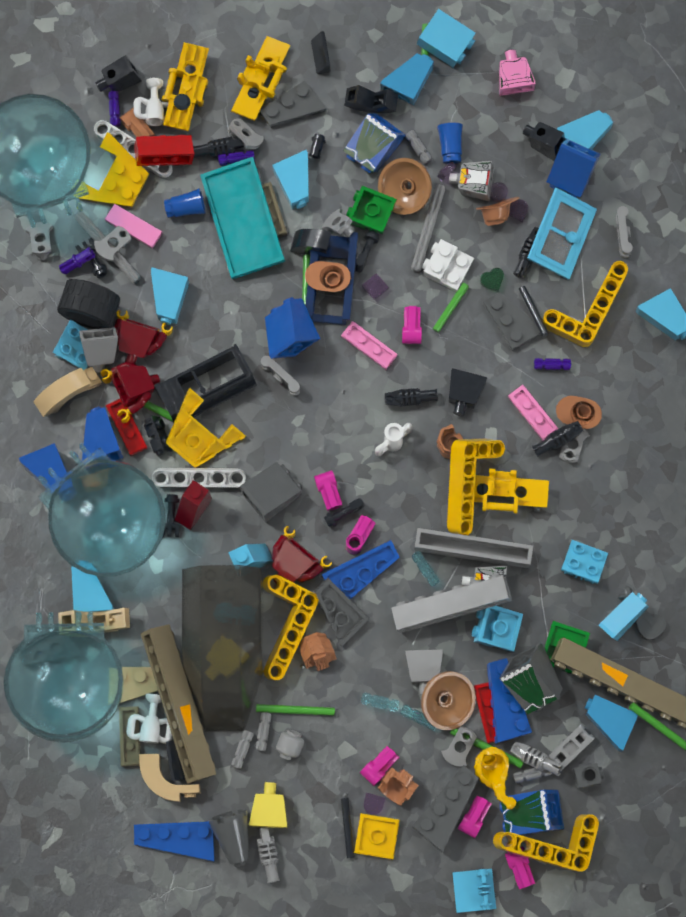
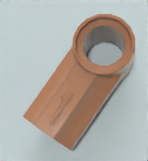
M134 107L120 117L122 124L135 137L155 136L143 119L135 117Z

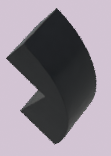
M357 85L347 88L344 106L370 113L396 112L399 94L389 89L373 92Z
M300 229L295 231L290 252L305 255L309 253V250L327 254L331 231L320 229Z

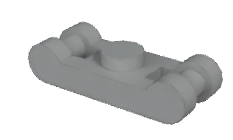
M625 206L619 207L615 216L619 253L622 258L630 257L633 249L632 244L628 242L631 234L630 227L626 226L628 209Z
M263 356L261 359L262 369L264 371H271L274 374L273 378L279 384L283 382L289 388L291 396H298L300 394L299 383L269 356Z
M580 724L549 755V759L563 764L564 769L595 737L592 734L589 735L584 730L585 727ZM578 735L584 740L581 744L575 739ZM559 753L566 758L563 762L556 757Z

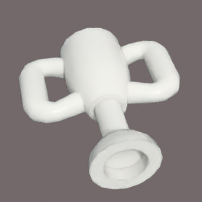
M149 78L145 80V85L151 90V98L149 100L143 97L135 98L133 102L134 115L138 119H145L147 125L160 126L164 123L165 119L163 108L168 107L169 102H161L158 98V90L163 86V80ZM141 103L146 105L145 114H141Z
M398 423L388 424L384 430V442L375 448V455L381 456L387 450L392 452L400 450L403 445V438L412 431V424L406 423L403 427Z
M146 694V699L150 702L149 715L146 717L139 714L131 715L127 724V736L133 740L139 739L141 742L155 744L160 742L166 744L167 741H172L173 736L167 718L158 719L156 716L158 703L162 702L160 695ZM138 720L142 722L140 733L134 734L135 723ZM167 724L165 738L160 736V725Z

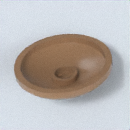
M399 158L391 161L384 167L378 180V192L397 199L393 212L397 214H413L421 210L428 202L432 191V182L427 169L420 162L411 158ZM408 183H411V185H412L411 189H408V187H407V184H408Z
M446 671L437 674L427 683L422 694L421 707L424 717L432 726L441 730H453L462 726L470 718L475 707L476 695L474 687L470 680L460 673Z

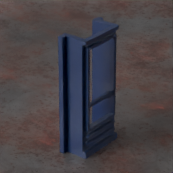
M353 232L350 237L331 236L327 254L311 250L310 264L319 261L320 257L346 259L347 268L351 276L350 283L344 292L342 316L314 314L316 289L307 284L305 306L313 322L346 325V321H350L358 240L357 232Z

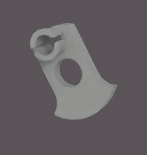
M234 119L227 128V132L232 131L230 135L240 138L247 149H256L263 142V136L255 133L242 119ZM242 131L248 133L249 136L244 135Z
M341 208L333 212L322 226L323 230H332L338 234L343 233L345 236L351 235L354 231V227L350 225L352 223L351 218L343 215Z
M37 222L25 229V232L29 233L31 237L32 254L36 255L40 260H46L49 257V253H51L49 234L53 229V225L46 222ZM38 236L45 237L43 242L35 241Z
M117 226L103 240L94 241L95 250L102 259L114 262V255L131 241V236L126 229ZM116 239L119 244L117 247L112 248L108 245V241Z
M583 429V433L574 439L578 443L576 449H570L567 444L562 446L559 455L561 460L567 463L578 462L583 441L590 437L585 429ZM566 454H571L572 458H567Z
M459 727L449 748L441 751L445 760L454 766H467L466 757L477 735L469 728ZM468 732L470 737L465 738L463 733ZM456 742H464L466 750L458 752L455 749Z

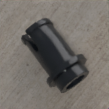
M314 134V137L311 138L313 142L309 156L314 159H320L322 147L326 140L325 136Z

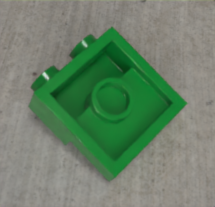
M362 186L360 191L356 190L353 197L355 203L353 208L349 207L346 216L351 218V225L364 230L367 228L383 235L397 199Z
M553 621L544 649L549 659H551L561 638H566L586 648L590 633ZM550 660V662H551V664H552V666H553V668H554V667H555V666H554L555 662H553V661ZM565 668V670H562L564 672L572 674V671L567 668Z

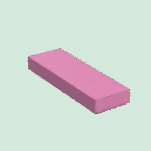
M116 204L113 205L105 218V221L115 227H123L129 232L130 236L152 249L163 234L159 229Z
M354 321L350 323L341 335L344 340L385 370L388 369L398 356L397 353Z
M521 385L508 395L509 400L542 441L547 439L548 434L559 429L524 385Z

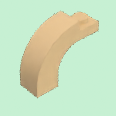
M93 367L85 370L79 368L52 383L33 402L41 415L45 417L58 412L74 396L98 387L102 381Z
M129 608L98 612L72 610L58 613L59 632L94 634L130 628Z
M139 754L142 777L147 786L161 798L172 802H181V794H184V798H195L196 794H201L199 784L174 785L166 781L161 772L160 754Z

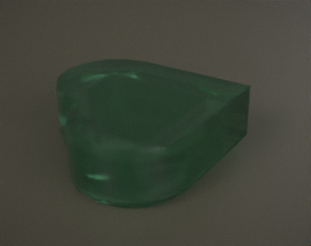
M493 268L490 272H484L480 277L481 285L499 292L504 272L500 268Z

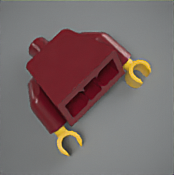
M120 310L116 312L118 319L114 327L118 336L117 345L119 346V351L127 353L125 362L136 365L138 357L145 358L148 355L154 354L163 345L167 336L172 334L173 326H171L170 330H165L166 323L162 324L161 332H159V328L130 320L128 311H126L124 316H120Z
M128 362L111 368V371L103 369L100 373L102 377L108 375L102 379L105 384L113 381L124 408L128 407L127 410H119L117 414L118 417L126 414V417L121 420L123 423L129 421L131 413L134 414L144 407L151 399L155 384H160V378L157 374L149 375L145 366H137Z
M289 526L284 528V535H281L273 545L272 560L274 562L272 567L278 571L276 575L293 583L311 580L320 574L323 569H328L332 562L328 565L323 563L327 556H323L319 564V560L293 539L295 537V529L291 534L287 533Z

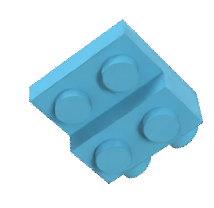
M499 606L477 611L476 618H479L478 625H475L472 630L473 642L514 652L523 614Z

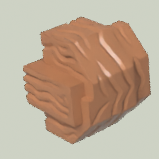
M452 424L442 428L437 439L439 452L442 457L451 459V446L453 442L463 439L460 433H455Z
M316 632L308 635L299 643L300 654L306 669L316 666L317 671L328 668L329 662L337 659L330 639L326 637L325 633Z
M390 768L380 781L378 789L391 801L401 806L404 801L410 799L419 785L412 780L413 776L404 769L397 772L395 769Z

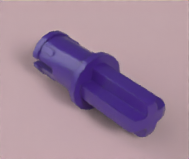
M88 247L77 255L73 254L71 259L59 265V269L63 274H67L77 267L81 268L84 263L95 258V253Z

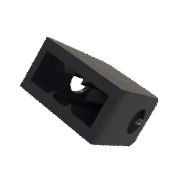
M125 55L103 68L101 72L104 78L95 83L100 92L109 87L112 91L119 92L142 82L135 65Z
M538 122L535 128L527 124L523 130V135L529 137L533 149L555 161L560 146L565 141L564 132L542 122Z
M452 368L448 402L455 404L453 414L464 416L466 407L475 408L486 385L487 377Z

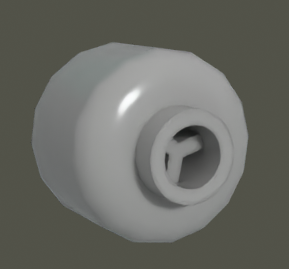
M287 729V732L285 731L280 734L276 744V750L280 753V757L291 760V757L297 758L300 756L304 745L302 734L291 729Z

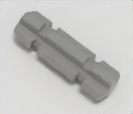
M411 130L406 133V139L408 142H411L410 145L416 154L420 156L422 163L427 164L430 162L432 157L426 151L427 149L421 140L417 138L415 131Z
M262 712L257 735L258 741H256V750L266 751V741H268L270 728L269 722H271V714Z
M243 731L242 740H240L235 752L236 757L233 758L231 763L233 767L242 768L243 759H245L250 746L249 742L252 741L254 736L252 732Z
M532 768L524 770L523 773L521 771L513 774L515 783L518 784L524 782V780L530 781L541 778L543 775L544 777L549 776L552 773L545 769L538 770Z

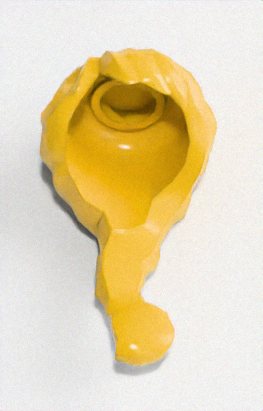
M497 747L484 749L475 758V775L479 777L481 783L494 790L497 800L501 801L507 809H513L516 806V800L513 797H507L505 793L509 758L503 750Z

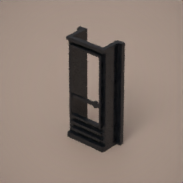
M237 344L160 384H155L156 391L165 404L173 423L186 396L181 385L193 379L196 380L200 387V392L203 393L200 397L204 401L191 415L192 417H196L257 386L253 373ZM235 358L244 374L206 392V389L202 387L197 377Z

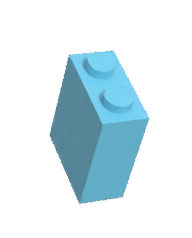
M438 9L420 35L417 45L454 68L457 63L461 64L465 58V50H470L476 40L473 39L475 32Z

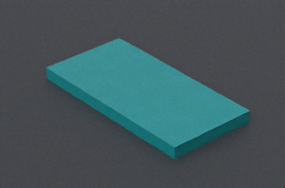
M250 157L201 174V180L231 278L235 279L285 262L254 158Z

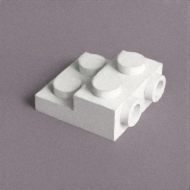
M441 239L439 243H434L431 249L432 257L430 259L426 258L422 269H425L423 276L457 292L474 258L457 250L458 247Z

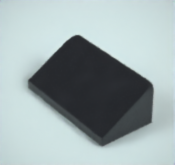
M321 31L311 40L317 74L329 73L331 71L325 32Z
M167 741L166 750L171 780H186L174 741Z

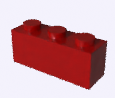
M191 135L140 136L135 139L134 151L137 166L190 165L193 162L194 148Z

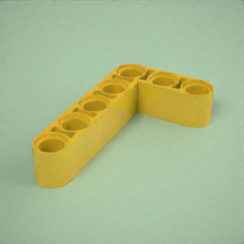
M623 261L613 263L583 323L557 310L550 309L545 312L543 317L547 330L581 347L590 346L628 272L627 264ZM621 269L623 274L617 275L614 270ZM613 285L615 290L609 291L606 289V286ZM604 301L607 306L600 307L597 302ZM554 317L556 322L549 323L547 318ZM595 317L599 322L593 324L589 321V318ZM565 325H570V326H572V327H573V331H571V332L566 331V330L564 329V326H565ZM581 334H588L590 336V339H582Z
M483 438L458 439L453 442L451 446L447 529L450 533L468 536L472 532L476 460L501 457L505 451V445L502 441Z
M270 575L263 580L264 590L293 605L263 670L267 679L280 680L284 677L317 607L318 599L313 592L279 575ZM271 579H275L277 582L275 589H272L270 586ZM289 587H291L294 590V594L291 598L287 595V589ZM306 596H308L311 600L309 606H306L304 604V598ZM298 613L303 618L300 624L296 622V615ZM289 631L294 633L292 641H289L287 638ZM282 648L286 651L284 659H281L279 656V651ZM274 666L278 669L275 677L271 675V669Z
M579 815L574 823L568 849L511 832L496 833L493 838V844L499 850L571 871L582 872L589 866L599 821L594 815ZM586 819L589 820L588 828L584 825ZM504 836H506L508 839V842L505 846L502 844V839ZM581 838H583L585 841L583 847L580 846ZM523 841L526 844V848L524 851H522L520 848V845ZM541 846L544 849V854L542 856H540L538 853L539 848ZM559 852L562 854V859L560 862H558L557 860V854ZM577 857L580 860L578 867L575 866V859Z

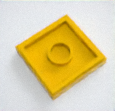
M360 813L354 853L393 860L399 820Z

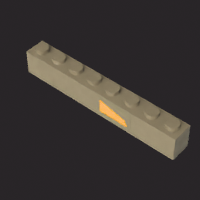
M170 624L151 628L141 633V637L187 784L216 775L215 764L212 761L209 745L203 733V726L197 714L198 710L191 695L192 691L186 679V671L181 663L180 652L175 644L174 633L170 628Z
M566 638L559 639L550 659L555 662L554 666L562 670L567 668L572 671V675L578 678L586 677L590 679L589 683L597 687L602 685L608 688L607 692L616 696L621 694L625 696L624 700L627 702H634L635 704L637 702L643 705L642 709L651 713L656 711L660 713L659 717L667 721L672 719L678 722L677 726L686 729L685 696Z

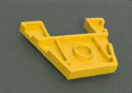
M107 132L100 148L115 155L116 158L99 190L81 182L74 197L81 200L133 207L149 173L142 166H137L136 160Z
M189 388L166 444L196 468L246 436L233 424L230 425L219 439L191 416L204 400Z

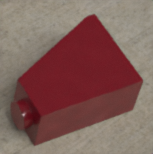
M192 480L182 495L175 521L191 531L212 500L210 491Z

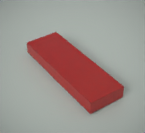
M121 399L105 405L130 456L147 449V445L132 415L130 414V419L126 423L121 421L126 417V414L118 417L119 410L128 409V407L124 408Z
M489 682L474 685L487 743L495 742L494 737L496 735L492 721L494 715L493 708H491L490 700L492 696Z

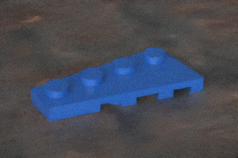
M390 540L321 575L324 581L329 578L351 599L400 557Z
M507 658L487 664L489 689L492 696L490 701L494 715L492 721L493 727H495V744L532 733L525 710L500 680V676L508 664Z
M208 821L134 825V845L215 862L214 833Z

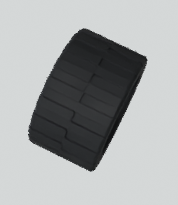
M69 279L66 281L57 311L66 319H71L89 328H111L121 299L114 291L99 284L85 280Z

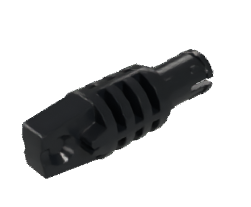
M232 136L210 140L208 144L193 146L194 158L205 155L215 157L220 154L235 153V149L243 148L244 144L241 139L233 140Z
M534 227L526 238L519 253L520 260L513 272L515 276L519 274V278H524L529 265L534 263L528 260L527 257L539 228Z
M418 388L399 389L385 393L384 400L385 405L413 406L419 405L421 402L438 401V395L430 396L438 393L437 389L422 391Z
M578 421L573 422L548 434L547 439L532 446L537 457L550 449L556 450L571 442L583 433L584 430Z

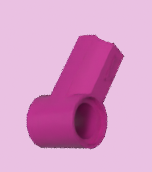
M408 306L404 308L402 344H421V307Z
M333 471L314 476L327 511L342 507L343 504L337 490V482Z
M361 515L351 534L347 537L346 550L348 553L357 555L362 551L363 545L376 524L369 517ZM355 540L360 545L357 548H353L349 543Z
M387 746L360 771V774L375 786L399 757Z
M476 796L468 813L462 819L458 830L476 838L483 825L482 821L492 803Z
M505 852L510 870L513 871L518 888L522 889L536 884L528 864L529 859Z

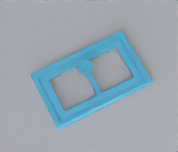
M555 188L527 259L569 280L597 209Z

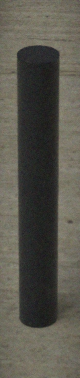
M525 286L520 287L519 291L542 337L547 336L549 332Z
M342 798L341 807L347 858H355L349 798Z

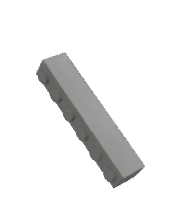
M417 528L414 551L529 568L533 545Z
M495 574L489 576V579L485 581L474 580L468 586L457 585L447 592H444V590L436 591L430 597H416L413 602H399L395 607L391 608L396 630L403 633L511 602L512 598L507 579L503 575Z

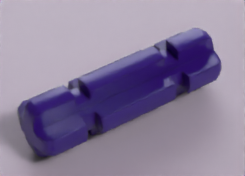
M110 91L108 93L110 124L119 127L121 125L118 91Z
M254 151L228 153V155L220 154L218 155L219 165L233 164L253 157L255 160Z
M535 358L534 369L560 370V368H563V370H570L571 359L545 358V360H542V358Z

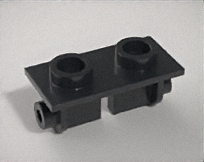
M151 415L149 419L144 420V427L149 438L155 436L154 439L150 440L153 453L161 456L164 454L163 451L172 452V448L166 444L168 436L164 429V421L159 416Z

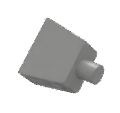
M115 327L79 331L88 366H94L96 372H101L103 369H106L105 364L114 363L118 342Z
M443 649L405 651L411 684H419L420 695L423 694L427 683L440 673Z

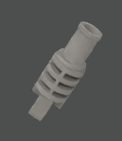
M515 742L510 750L513 756L538 770L545 769L556 776H559L561 774L559 771L562 772L563 764L549 759L546 753L531 746Z
M268 827L259 828L260 839L256 840L261 864L265 866L267 883L280 881L276 865L279 860L274 836L270 837Z

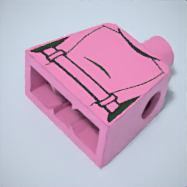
M516 50L506 51V60L500 61L499 95L534 91L535 80L525 57L517 58Z

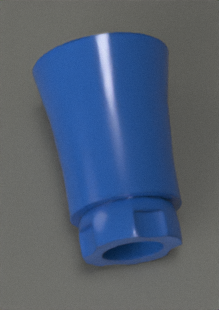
M444 123L437 126L441 144V156L443 157V163L446 165L461 163L463 128L461 123Z
M200 188L164 200L168 218L206 214Z

